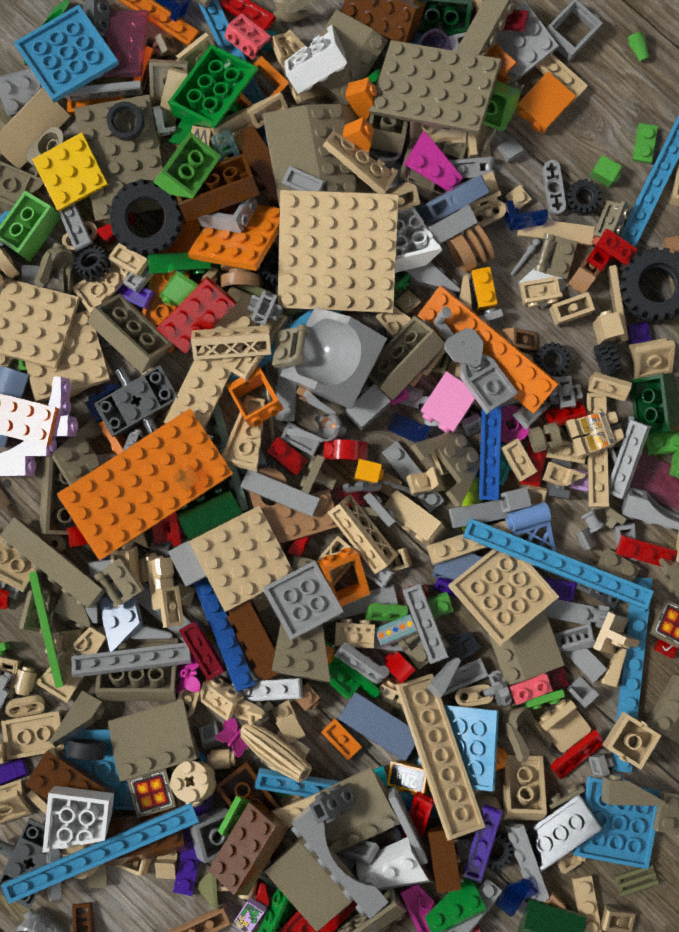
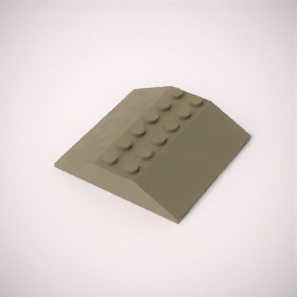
M313 104L263 113L279 206L280 190H292L282 185L289 166L325 181L322 191L377 193L323 146L333 131L342 136L344 126L359 119L351 106L344 104Z

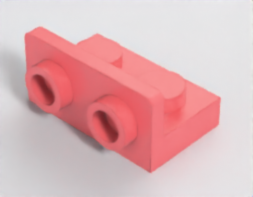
M240 14L231 21L225 33V38L252 60L256 58L258 50L267 44L271 37L244 14Z
M546 673L512 685L508 689L516 705L553 691Z

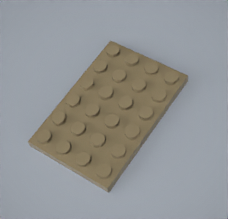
M391 40L376 86L377 96H375L374 106L370 107L369 112L370 114L480 134L502 63L501 59Z
M149 95L74 108L78 132H82L85 135L109 184L90 195L96 222L110 219L109 208L112 205L111 201L121 188L137 180L154 181L163 169ZM122 101L135 104L141 110L145 120L141 135L131 141H122L116 138L109 130L106 122L109 109L114 104ZM123 110L116 115L114 123L119 131L130 132L135 128L137 118L133 112ZM141 199L132 205L129 214H143L163 210V208L152 199Z

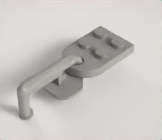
M31 69L0 76V98L7 116L17 114L43 88Z
M443 307L433 323L446 341L444 348L453 361L462 363L460 377L484 412L488 414L515 397L518 392L497 363L490 356L482 354L483 341L476 331L466 328L455 335L444 322L446 318L451 316V309Z

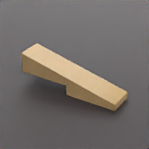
M279 92L223 118L216 128L210 127L216 141L222 146L251 125L256 129L263 126V113L287 109L288 106L282 93Z

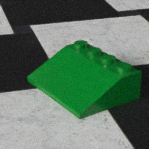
M211 44L168 101L172 114L187 123L216 128L259 70L258 67Z

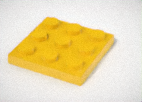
M82 132L32 159L59 212L109 185Z

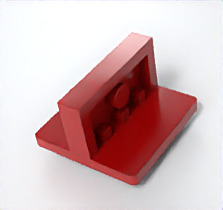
M176 512L152 527L155 544L170 541L175 547L181 545V538L187 537L179 525Z

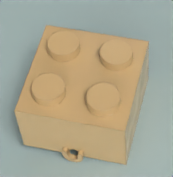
M622 712L604 741L603 746L617 754L622 761H628L641 770L661 735L650 729L645 722H639Z

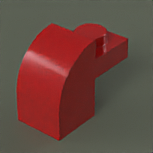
M341 439L324 442L323 457L325 460L358 462L359 459L367 461L368 442Z

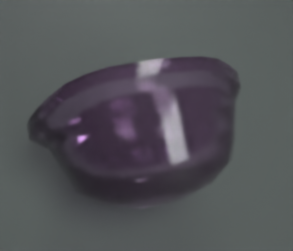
M440 28L428 30L420 38L418 44L451 50L450 38Z

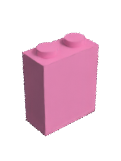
M445 372L422 407V417L430 423L433 421L438 423V428L448 434L449 431L454 433L476 399L462 381Z

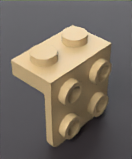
M569 699L561 700L556 704L554 710L543 714L540 717L541 720L538 721L542 729L553 739L552 742L560 752L568 750L591 731L590 726L577 711L575 704Z

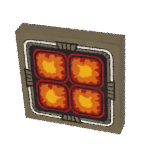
M664 599L649 634L678 649L679 605Z
M166 768L127 779L137 818L177 806L173 791L170 788V780Z

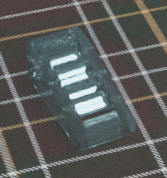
M230 129L211 137L216 152L221 155V162L228 160L224 156L230 153H234L233 157L240 155ZM227 138L228 141L219 144L218 141ZM230 145L231 149L222 152V148Z

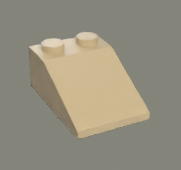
M507 755L508 758L505 759L506 766L503 768V818L505 820L542 821L547 814L543 756H529L526 762H520L517 760L516 755Z

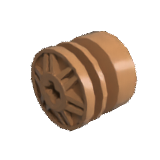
M477 223L470 226V229L464 230L465 238L458 233L446 240L454 261L465 274L477 268L476 259L481 264H484L486 259L491 260L495 257L488 236Z
M221 265L222 271L229 272L221 275V288L224 291L228 292L231 286L237 288V285L260 287V275L252 273L256 271Z

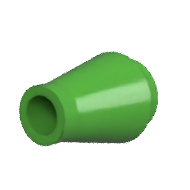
M642 31L628 37V45L637 56L639 62L650 57L646 36L643 35Z

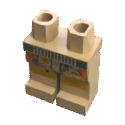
M601 411L586 417L566 421L565 425L577 459L614 447L615 443L624 439L621 428L611 431L609 426L618 422L616 412L605 413Z

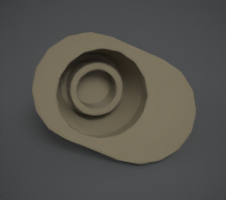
M51 127L37 138L27 150L28 162L35 165L32 159L65 142L62 130L58 127Z

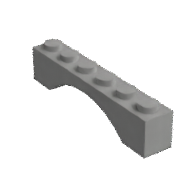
M629 487L627 496L621 506L622 515L629 519H639L648 524H658L667 529L679 530L678 513L669 511L659 505L647 491Z
M309 806L290 821L294 826L291 829L298 839L301 836L306 841L304 846L311 854L314 852L317 854L319 859L316 861L324 870L326 868L330 870L332 874L329 877L336 885L341 884L344 887L343 894L349 901L353 899L357 903L355 908L362 917L366 914L371 919L388 903L375 885L352 878L337 866L327 847L325 825L323 821L317 823Z

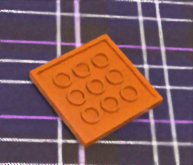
M239 204L220 209L217 213L234 215ZM257 205L256 211L253 212L248 224L241 233L204 227L188 252L189 258L257 271L279 233L280 208Z

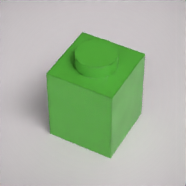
M602 155L589 177L610 187L612 182L616 184L620 178L621 173L619 170L622 166Z

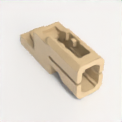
M171 557L147 561L153 610L161 609L163 628L184 625L179 586H174L173 582L174 567Z

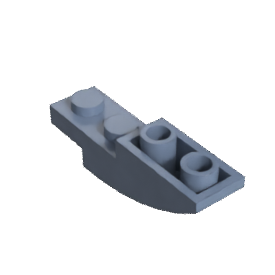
M481 174L415 207V210L426 225L489 193L490 190Z

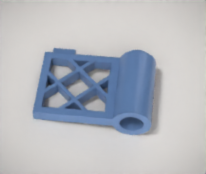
M545 502L507 514L505 522L507 528L512 530L514 536L519 537V534L526 532L530 534L526 541L531 542L535 537L541 540L538 544L539 546H543L546 543L549 545L550 550L556 552L550 524L551 513ZM546 526L544 536L542 538L537 536L536 533L539 528Z

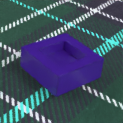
M648 322L627 327L631 344L651 341Z

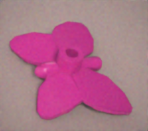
M194 656L191 657V663L178 665L179 678L181 679L177 685V693L182 692L184 689L191 692L200 691L201 684L194 677V675L198 674L194 670L199 667Z
M232 717L230 720L224 721V730L216 735V739L223 743L228 742V746H232L233 752L240 758L244 753V749L250 747L241 739V729L237 732L238 725L236 719Z

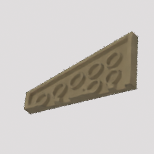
M294 556L293 572L314 560ZM281 624L271 671L330 683L323 625L291 641Z

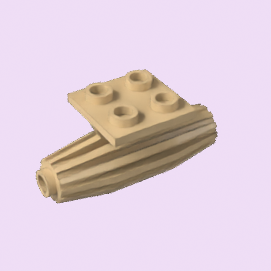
M248 723L243 725L240 731L241 739L261 758L260 761L271 770H276L299 783L307 779L312 768L305 760L311 751L309 747L299 740L289 745L280 730L276 735L255 723L251 726Z

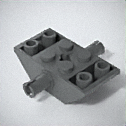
M161 365L135 380H132L126 366L121 367V371L117 369L115 373L123 386L97 401L94 405L112 437L133 431L142 425H145L148 433L151 434L159 428L154 418L168 411L175 398L177 397L178 399V396ZM140 399V405L137 406L136 403Z
M29 818L15 846L0 839V853L9 857V861L0 878V895L6 897L1 886L2 883L47 864L46 852H43L44 824ZM30 858L33 859V863H34V864L30 863V861H29ZM40 891L15 902L30 909Z

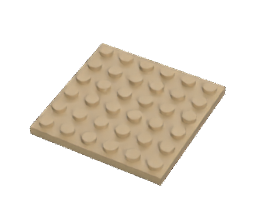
M281 189L278 305L283 308L315 309L317 307L324 310L393 313L399 194Z

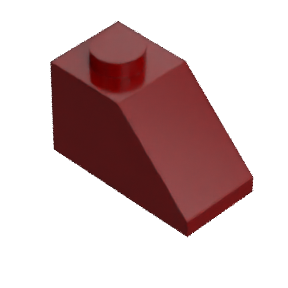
M391 651L384 658L386 661L384 666L389 669L401 684L415 671V668L398 651L395 653Z

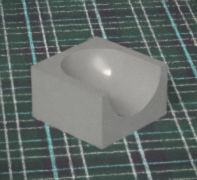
M315 307L306 323L309 330L304 344V363L302 365L284 367L280 376L319 397L352 409L387 338L350 316Z

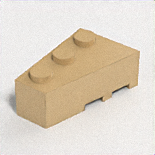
M397 489L383 506L384 509L389 508L395 515L393 520L399 521L401 528L408 533L412 531L415 534V538L422 544L426 542L430 545L440 542L448 532L439 520Z

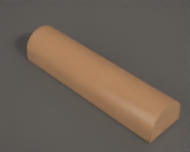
M223 904L218 907V910L208 911L166 932H217L231 925L232 920L227 907Z

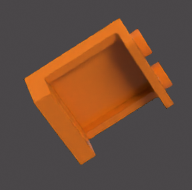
M548 71L517 104L516 111L518 116L523 120L526 119L536 132L544 134L556 118L573 103L576 95Z

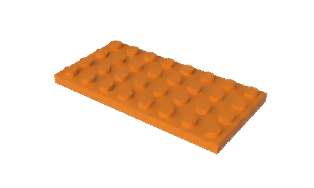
M188 409L57 493V496L97 558L101 561L233 475V473L192 410Z

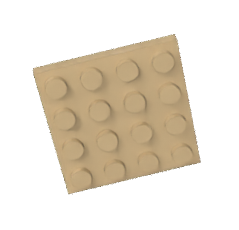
M6 278V284H4L0 295V355L57 370L80 301L79 297L43 287L38 288L35 285Z
M88 310L75 314L57 370L25 362L37 403L50 400L53 377L69 378L71 383L70 393L111 381L98 333L87 323L91 316Z
M260 506L189 541L225 612L264 592L262 590L263 587L293 572Z
M491 550L448 586L499 646L503 645L559 598L531 564L496 550Z

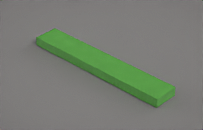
M39 572L29 573V578L56 688L63 687L65 682Z

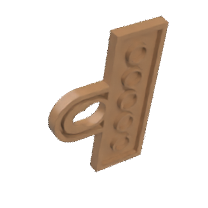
M262 468L257 471L259 474L287 485L284 475L274 468ZM329 489L310 494L320 498L313 517L279 503L270 506L266 505L262 501L261 496L249 491L253 507L260 506L279 544L338 527L327 513L334 507Z

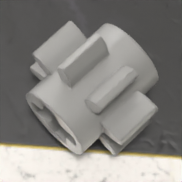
M599 605L598 608H593L591 622L596 623L595 627L602 628L608 612L614 613L609 611L610 606Z

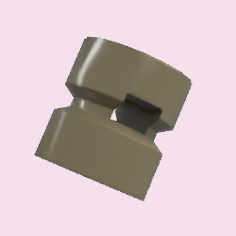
M555 422L546 424L543 428L538 426L528 429V436L534 453L545 451L547 447L552 449L562 446L560 431Z

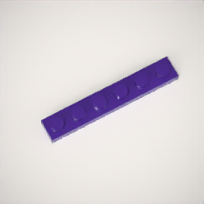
M214 793L208 799H205L201 806L194 808L197 816L211 810ZM186 827L188 850L181 852L173 892L192 896L200 860L196 856L189 828Z

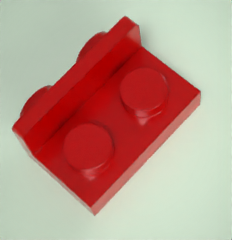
M605 229L600 238L595 236L591 241L592 244L598 246L624 265L628 264L637 251V248L609 229Z

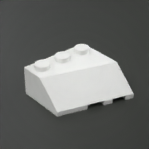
M332 25L327 28L328 33L324 36H316L310 47H302L285 60L286 76L298 94L302 91L310 90L313 84L318 81H325L331 73L341 71L348 64L345 49Z
M414 207L398 212L395 273L425 266L442 251L440 245L437 244Z
M54 786L48 794L43 852L57 848L64 849L78 844L84 845L105 841L112 815L114 793Z
M408 837L378 850L370 865L356 861L357 876L360 881L372 883L379 891L434 882V878L426 865H421Z

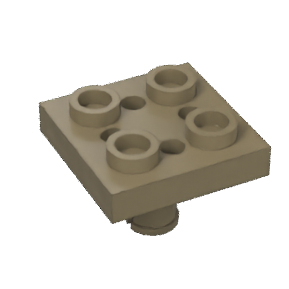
M317 455L316 459H311L308 466L310 473L308 476L304 475L300 484L303 492L311 494L316 483L333 490L337 479L321 473L325 463L324 457Z

